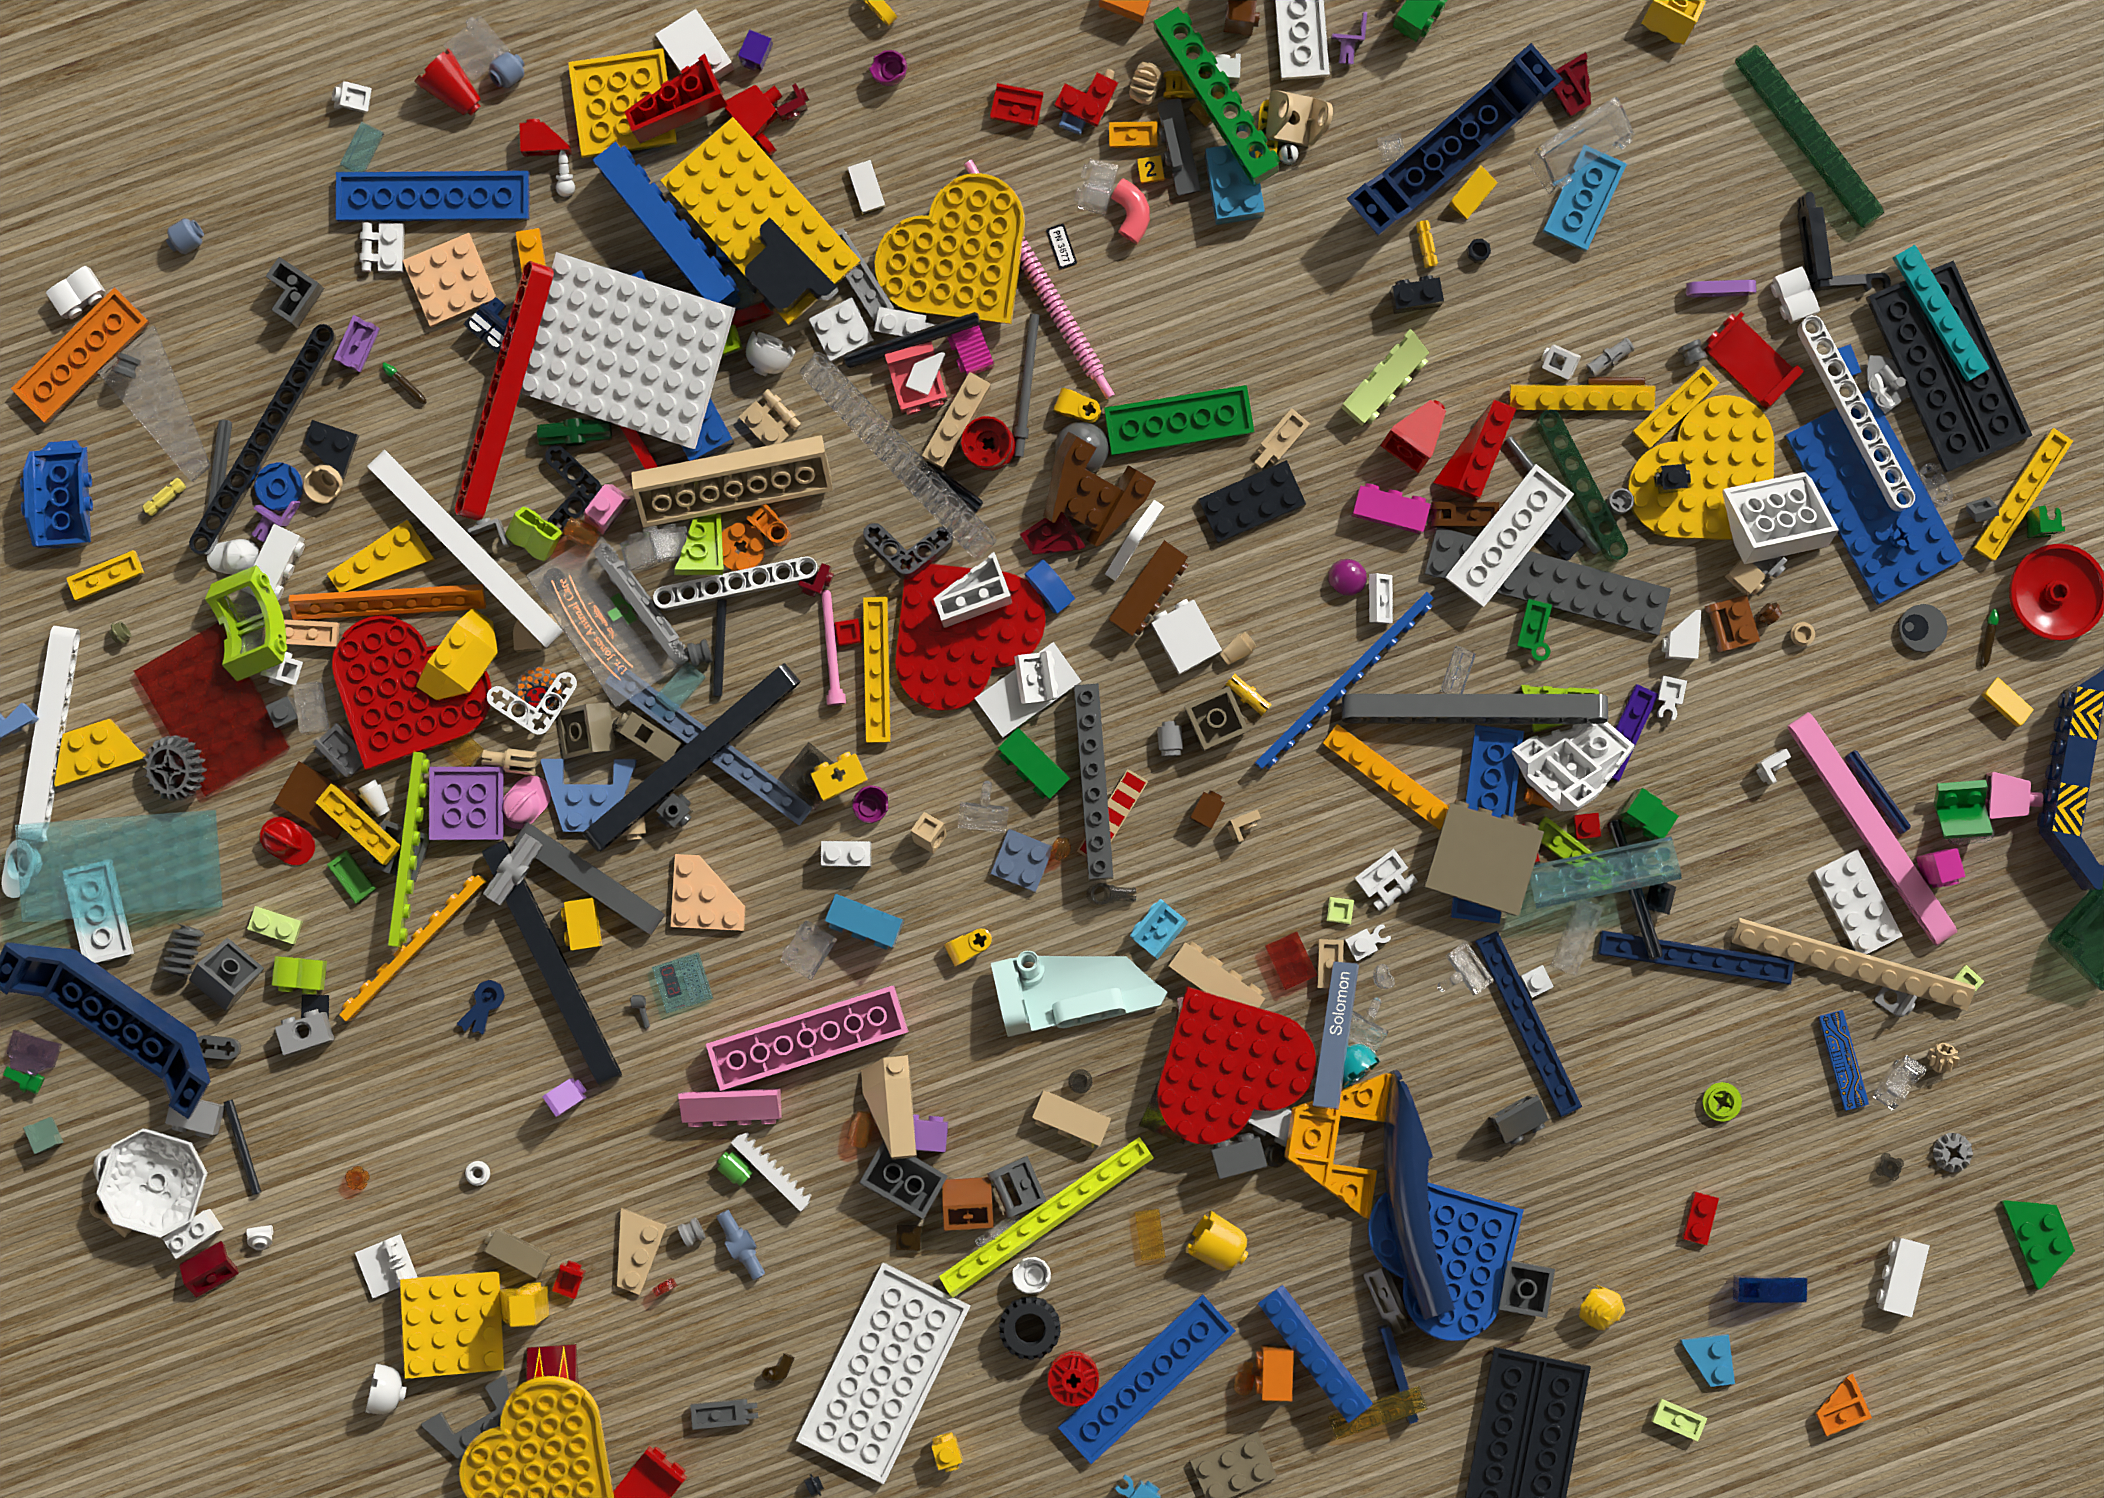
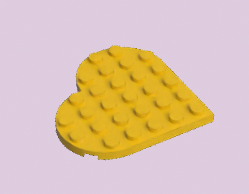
M971 173L953 179L934 198L929 216L920 215L906 218L895 225L890 231H887L881 239L875 256V273L884 293L892 302L912 312L956 318L976 312L980 317V321L1012 324L1025 230V215L1020 199L1005 182L988 174Z
M1720 395L1700 402L1684 417L1678 430L1677 441L1666 442L1651 448L1634 465L1627 486V490L1632 493L1634 498L1633 506L1631 507L1633 514L1649 531L1662 537L1733 540L1722 491L1726 488L1774 479V435L1772 427L1765 414L1756 405L1741 397ZM1685 464L1686 470H1689L1691 475V483L1687 484L1688 488L1683 492L1659 494L1658 487H1655L1654 473L1663 465Z
M538 1377L518 1386L505 1402L500 1427L489 1429L475 1437L467 1446L460 1464V1482L467 1498H614L598 1406L593 1397L582 1386L561 1377Z

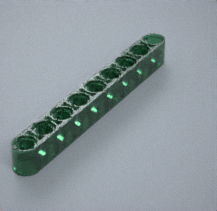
M1755 44L1735 59V63L1741 73L1857 224L1862 228H1866L1884 214L1882 205L1764 51Z

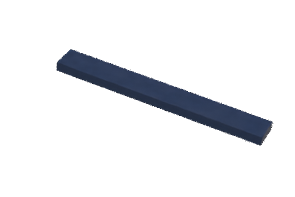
M1603 930L1600 933L1598 955L1791 985L1793 960L1660 939L1658 941L1663 956L1650 960L1643 937Z
M1498 931L1476 940L1475 943L1559 1117L1581 1108L1582 1105Z

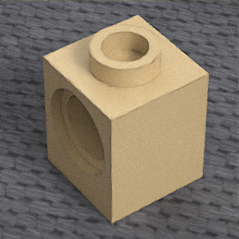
M1742 559L1725 575V578L1744 595L1751 593L1755 595L1765 585L1762 581L1766 575L1753 563L1744 564Z
M925 812L911 829L914 843L933 854L947 836L944 823Z

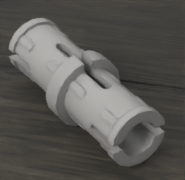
M1625 337L1612 348L1603 350V354L1587 363L1586 367L1591 375L1596 377L1611 365L1613 367L1617 365L1618 360L1635 350L1634 346Z

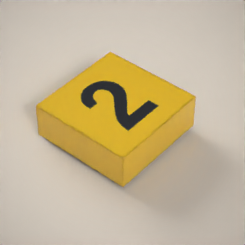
M1161 155L1137 159L1140 184L1164 181Z

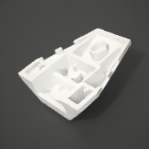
M1608 722L1603 724H1575L1572 729L1562 732L1558 729L1552 731L1551 735L1542 738L1538 736L1531 737L1513 748L1512 754L1530 786L1559 811H1572L1580 809L1599 795L1632 752L1634 744Z

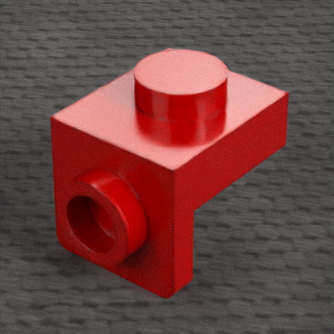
M568 1260L567 1263H561L552 1291L576 1299L586 1270L581 1269L582 1265L574 1261Z

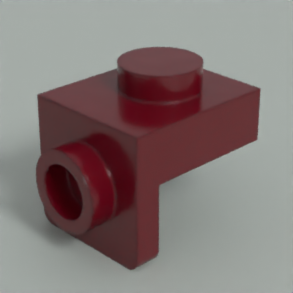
M796 83L792 85V88L797 98L776 108L782 122L785 120L788 122L794 121L801 116L800 113L808 110L806 102L809 101V98L804 88L799 89Z
M821 563L813 585L799 580L798 586L802 588L801 592L811 597H815L816 594L822 596L825 586L830 587L834 577V573H831V566Z

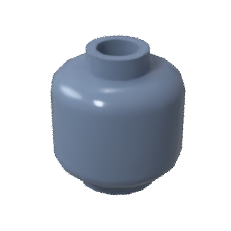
M504 52L489 64L490 71L488 75L496 86L510 88L524 77V61L517 54L513 55L509 52Z
M184 218L168 228L167 234L169 238L166 239V242L172 251L178 250L181 254H188L201 246L204 233L195 220L190 221Z

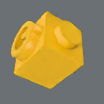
M949 1432L932 1438L933 1443L931 1447L938 1470L945 1469V1472L958 1469V1464L963 1462V1457L956 1435L953 1436V1433Z

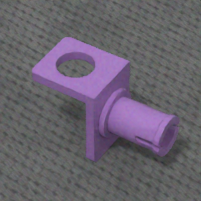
M1367 12L1362 13L1360 36L1331 35V39H1337L1341 42L1340 64L1346 63V54H1348L1347 64H1354L1355 43L1365 40Z
M291 501L282 517L263 505H255L254 509L261 513L262 519L252 532V535L254 537L258 536V540L265 542L273 524L288 526L301 502Z

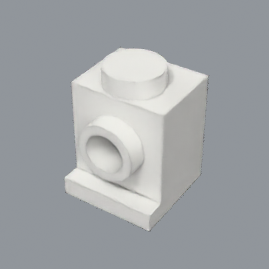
M1225 54L1216 55V66L1219 71L1226 73L1230 83H1239L1241 54H1236L1235 58H1230V55Z
M1552 345L1551 348H1546L1541 361L1544 364L1542 368L1563 378L1571 379L1581 356L1557 345ZM1558 356L1564 358L1565 362L1563 365L1557 364L1556 359Z

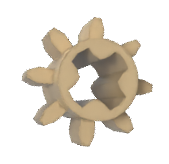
M1947 1043L1936 1044L1935 1049L1929 1050V1066H1932L1933 1070L1938 1073L1945 1074L1951 1072L1952 1067H1958L1960 1059L1957 1057L1958 1051H1955V1048Z

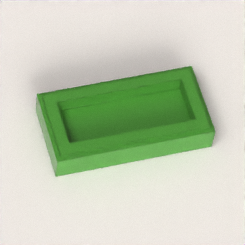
M348 850L327 864L355 904L376 890Z

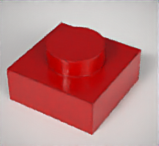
M1599 813L1573 815L1576 839L1601 837Z

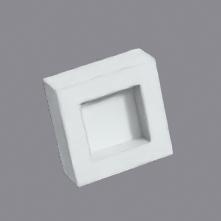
M1543 965L1520 976L1531 998L1554 987Z

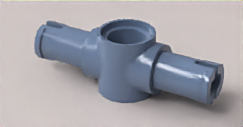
M725 1210L717 1215L716 1218L726 1234L725 1245L733 1259H738L739 1262L743 1263L753 1280L764 1275L765 1271L755 1256L757 1253L755 1251L757 1248L747 1229L739 1228L729 1210Z

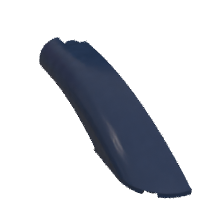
M1396 1069L1391 1071L1392 1076L1384 1122L1385 1186L1389 1215L1400 1261L1413 1298H1417L1423 1319L1426 1320L1455 1310L1438 1261L1432 1236L1428 1201V1168L1433 1154L1409 1088L1404 1081H1400L1403 1078Z

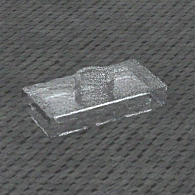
M1455 646L1440 692L1445 694H1463L1476 656L1475 653L1463 647Z

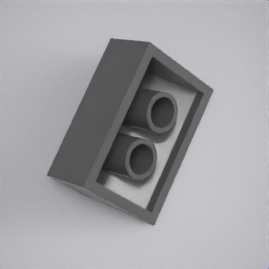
M883 1140L859 1184L923 1220L948 1176L916 1157L892 1159Z

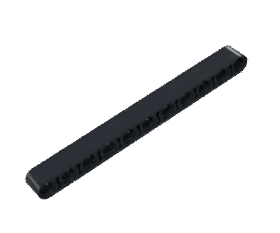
M319 324L311 332L192 534L189 546L197 555L207 556L214 550L336 341V335L329 325ZM322 331L330 332V339L326 342L318 340V334ZM311 351L318 353V359L313 363L307 362L305 358ZM303 372L306 374V379L303 383L298 384L293 381L296 373ZM285 393H292L294 395V399L290 404H283L281 402V398ZM274 413L280 414L282 418L281 422L277 425L269 423V418ZM262 434L269 436V442L265 446L257 444V438ZM249 455L257 457V462L252 467L245 465V458ZM236 476H243L245 479L244 485L240 488L233 487L232 481ZM226 496L231 497L232 505L227 509L221 508V499ZM213 517H217L220 520V525L215 530H211L208 527V521ZM205 538L208 541L207 548L202 551L197 550V540Z
M786 663L780 665L590 825L582 835L598 853L603 851L800 684V679Z
M505 840L482 851L494 877L498 873L497 869L509 853H512ZM523 878L518 885L514 886L505 900L599 1087H602L622 1077V1072L525 878Z

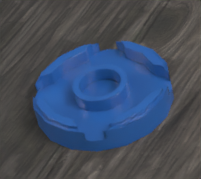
M281 462L268 464L258 473L254 485L255 493L260 502L271 510L283 511L287 509L291 501H299L303 495V479L299 472L288 464Z

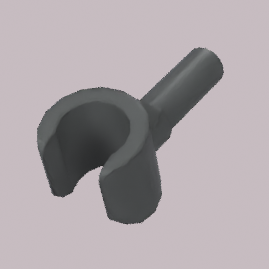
M632 995L631 1008H639L644 1028L650 1027L646 1014V998L643 995Z

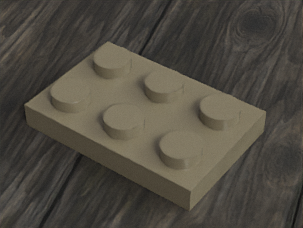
M1258 1431L1190 1460L1206 1498H1231L1277 1478Z

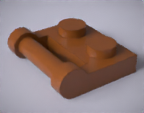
M1747 595L1705 606L1706 613L1710 615L1718 642L1716 646L1718 653L1760 641ZM1724 609L1733 639L1731 642H1727L1718 610Z

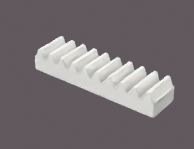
M748 1132L742 1135L739 1134L731 1144L801 1212L810 1203L812 1195L803 1196L805 1188L796 1189L798 1181L789 1182L791 1174L788 1173L783 1176L782 1171L784 1167L781 1166L776 1169L777 1161L769 1162L770 1154L762 1155V1146L754 1148L756 1140L753 1139L748 1142Z

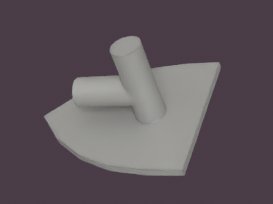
M1870 355L1867 365L1868 386L1869 381L1872 379L1871 377L1880 372L1884 387H1890L1887 393L1895 403L1894 406L1889 408L1879 406L1883 413L1886 414L1909 396L1905 387L1906 380L1900 376L1893 359ZM1870 390L1871 395L1876 401L1877 393Z

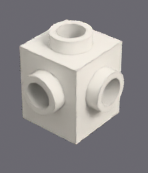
M285 652L283 663L261 671V675L269 677L268 682L275 685L283 686L284 682L296 685L303 662L292 659V654Z

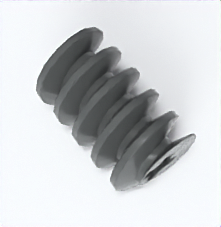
M177 923L181 926V929H173L172 932L178 938L169 940L175 947L166 949L172 956L163 958L169 966H163L160 969L185 977L184 974L192 973V970L187 965L195 964V960L190 956L198 955L199 953L193 946H201L202 944L196 937H203L205 934L199 929Z

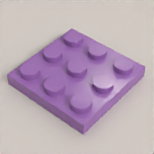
M429 767V840H503V767Z

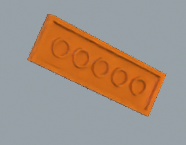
M114 287L11 390L47 424L150 322Z

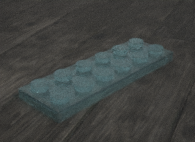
M1671 836L1537 864L1533 867L1530 882L1536 909L1675 881L1682 879Z

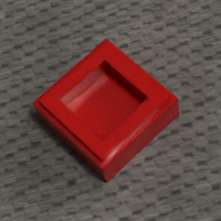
M858 618L834 622L838 647L862 643Z

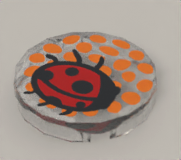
M536 666L529 668L518 678L515 694L536 708L558 675L547 667ZM560 679L559 682L562 684L560 689L557 690L554 687L552 692L559 694L563 699L564 686ZM554 696L547 698L545 702L546 708L551 711L555 710L560 704L559 699ZM542 707L538 711L542 715L547 714Z

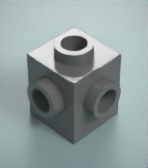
M672 793L658 804L660 806L656 810L660 814L658 819L667 828L670 825L674 828L684 827L692 818L690 814L693 810L689 807L692 803L683 794L677 796ZM674 805L678 811L676 814L671 815L669 808Z

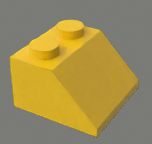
M1652 0L1641 24L1645 25L1650 31L1659 32L1667 36L1674 43L1684 45L1706 1Z

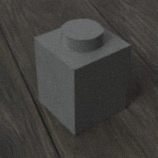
M286 696L266 706L271 720L277 729L283 730L303 720L298 706L292 697Z

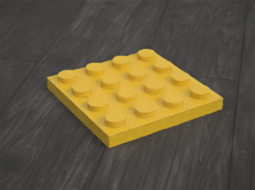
M663 48L568 62L582 158L598 156L614 142L620 148L625 146L629 151L677 144L675 129L639 144L632 133L624 111L649 93H655L661 88V84L668 80Z
M499 1271L399 1279L405 1379L504 1370Z

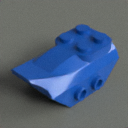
M77 440L48 442L40 451H29L23 469V477L20 479V487L22 492H24L21 511L22 515L25 516L32 545L34 547L51 549L88 545L91 542L90 511L93 510V500L89 496V487H92L91 473H88L87 447L82 448Z

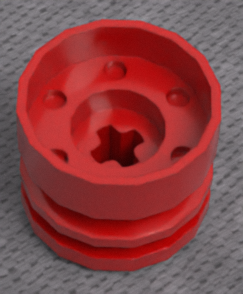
M982 416L975 418L966 426L962 433L961 445L964 454L974 466L982 470L995 471L1002 469L1011 461L1014 455L1015 440L1013 434L1003 421L995 417ZM986 441H993L995 447L994 449L988 448L985 450L986 445L984 443Z
M1069 1350L1059 1354L1052 1361L1048 1370V1386L1053 1397L1066 1406L1077 1407L1086 1404L1095 1396L1099 1388V1372L1096 1363L1089 1355L1081 1351ZM1070 1374H1075L1076 1378L1081 1379L1076 1382L1077 1385L1073 1386L1070 1381L1066 1380L1070 1379Z

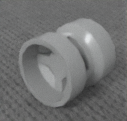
M1616 489L1606 500L1607 509L1614 515L1626 513L1633 506V495L1627 489Z

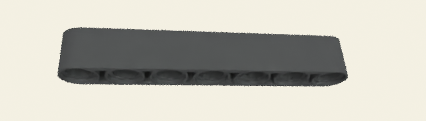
M525 823L513 841L516 845L525 833L533 837L543 845L535 858L650 935L653 934L665 916L663 912L532 824Z

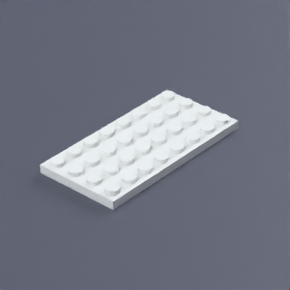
M883 1262L796 1441L884 1484L971 1305L955 1297L952 1298L951 1295Z

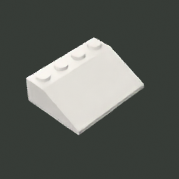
M1806 472L1726 488L1722 491L1734 545L1744 564L1827 547L1838 532V528L1813 480Z

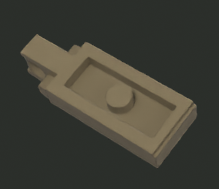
M1382 1266L1364 1273L1363 1276L1382 1319H1386L1388 1323H1391L1395 1334L1403 1333L1411 1328L1407 1318V1311L1389 1270Z

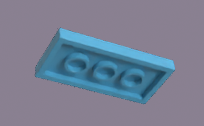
M1583 144L1543 232L1586 252L1627 163Z

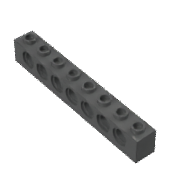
M1099 683L1074 685L1089 881L1113 879V864Z

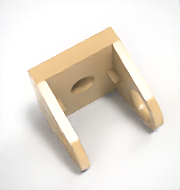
M1278 90L1270 91L1266 138L1305 147L1313 146L1331 124L1333 116L1332 104L1303 95ZM1326 110V119L1325 122L1322 124L1323 114ZM1292 113L1296 117L1295 125L1288 122Z

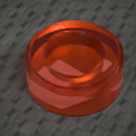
M671 1277L653 1287L652 1291L655 1297H658L676 1287L677 1283Z

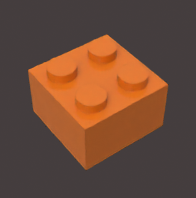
M1261 1345V1351H1256L1257 1369H1260V1376L1255 1377V1391H1257L1262 1400L1292 1401V1348L1290 1346Z

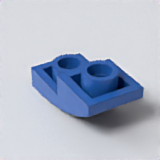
M1040 560L1024 573L1032 587L1043 596L1053 613H1059L1075 600V597L1065 583L1044 560Z

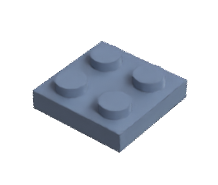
M1009 829L991 874L1036 892L1054 847Z

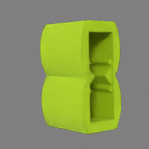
M523 506L514 513L505 535L513 544L524 547L532 557L545 561L553 554L562 532L554 524L543 520L536 512Z
M275 956L272 985L278 986V991L293 992V988H302V993L317 994V990H324L327 961Z

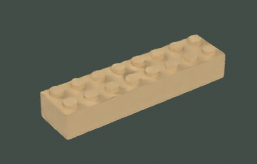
M822 435L631 472L633 492L643 528L833 491L831 473Z

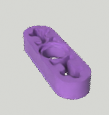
M1755 280L1696 281L1686 283L1687 297L1748 296L1756 294Z

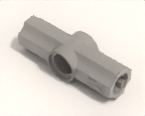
M525 833L512 853H509L497 869L498 873L489 883L483 894L495 903L502 905L514 886L523 880L529 871V865L543 845Z

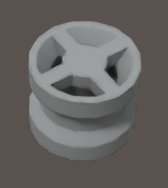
M696 1217L691 1219L690 1223L686 1225H678L679 1233L687 1247L692 1246L697 1240L703 1241L706 1239L705 1233Z

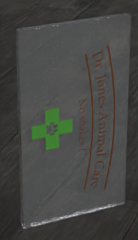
M597 532L533 572H529L526 577L614 706L617 707L681 666H685L688 660L684 664L679 665L669 657L663 647L653 639L649 628L639 620L638 613L632 605L625 601L624 594L618 586L611 582L609 574L595 556L594 550L600 544L607 543L600 532Z

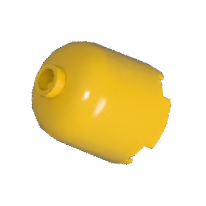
M1209 1210V1217L1204 1215L1195 1227L1192 1235L1196 1237L1192 1245L1190 1243L1187 1244L1186 1253L1217 1270L1229 1271L1237 1264L1242 1265L1248 1256V1252L1245 1251L1247 1237L1241 1229Z

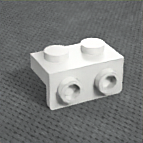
M1051 651L1014 656L1021 704L1047 702L1058 698V683L1055 681L1054 676L1055 662L1051 656Z

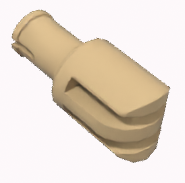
M508 749L505 753L483 750L482 758L484 760L481 762L482 765L503 767V770L508 773L535 776V769L525 767L536 766V760L532 758L537 757V752Z

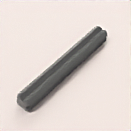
M219 420L208 507L225 480L232 422L229 420Z

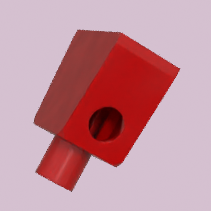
M753 85L727 99L728 106L724 107V109L755 141V137L761 132L763 133L777 118L778 113L773 104L783 96L775 86H772L763 93L757 85Z

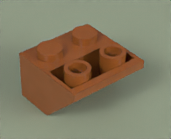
M988 1177L945 1180L942 1186L944 1231L994 1227L991 1180Z

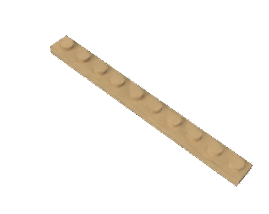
M1739 918L1732 936V943L1966 1011H1968L1976 990L1975 986L1742 918Z

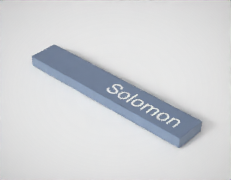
M1333 962L1313 1101L1314 1107L1339 1110L1344 1063L1359 965L1355 963Z

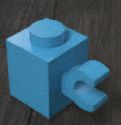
M1126 1474L1123 1475V1479L1129 1483L1128 1487L1123 1489L1118 1485L1115 1486L1118 1493L1128 1498H1161L1160 1494L1157 1493L1160 1489L1153 1483L1147 1481L1145 1484L1140 1480L1134 1488L1132 1478Z

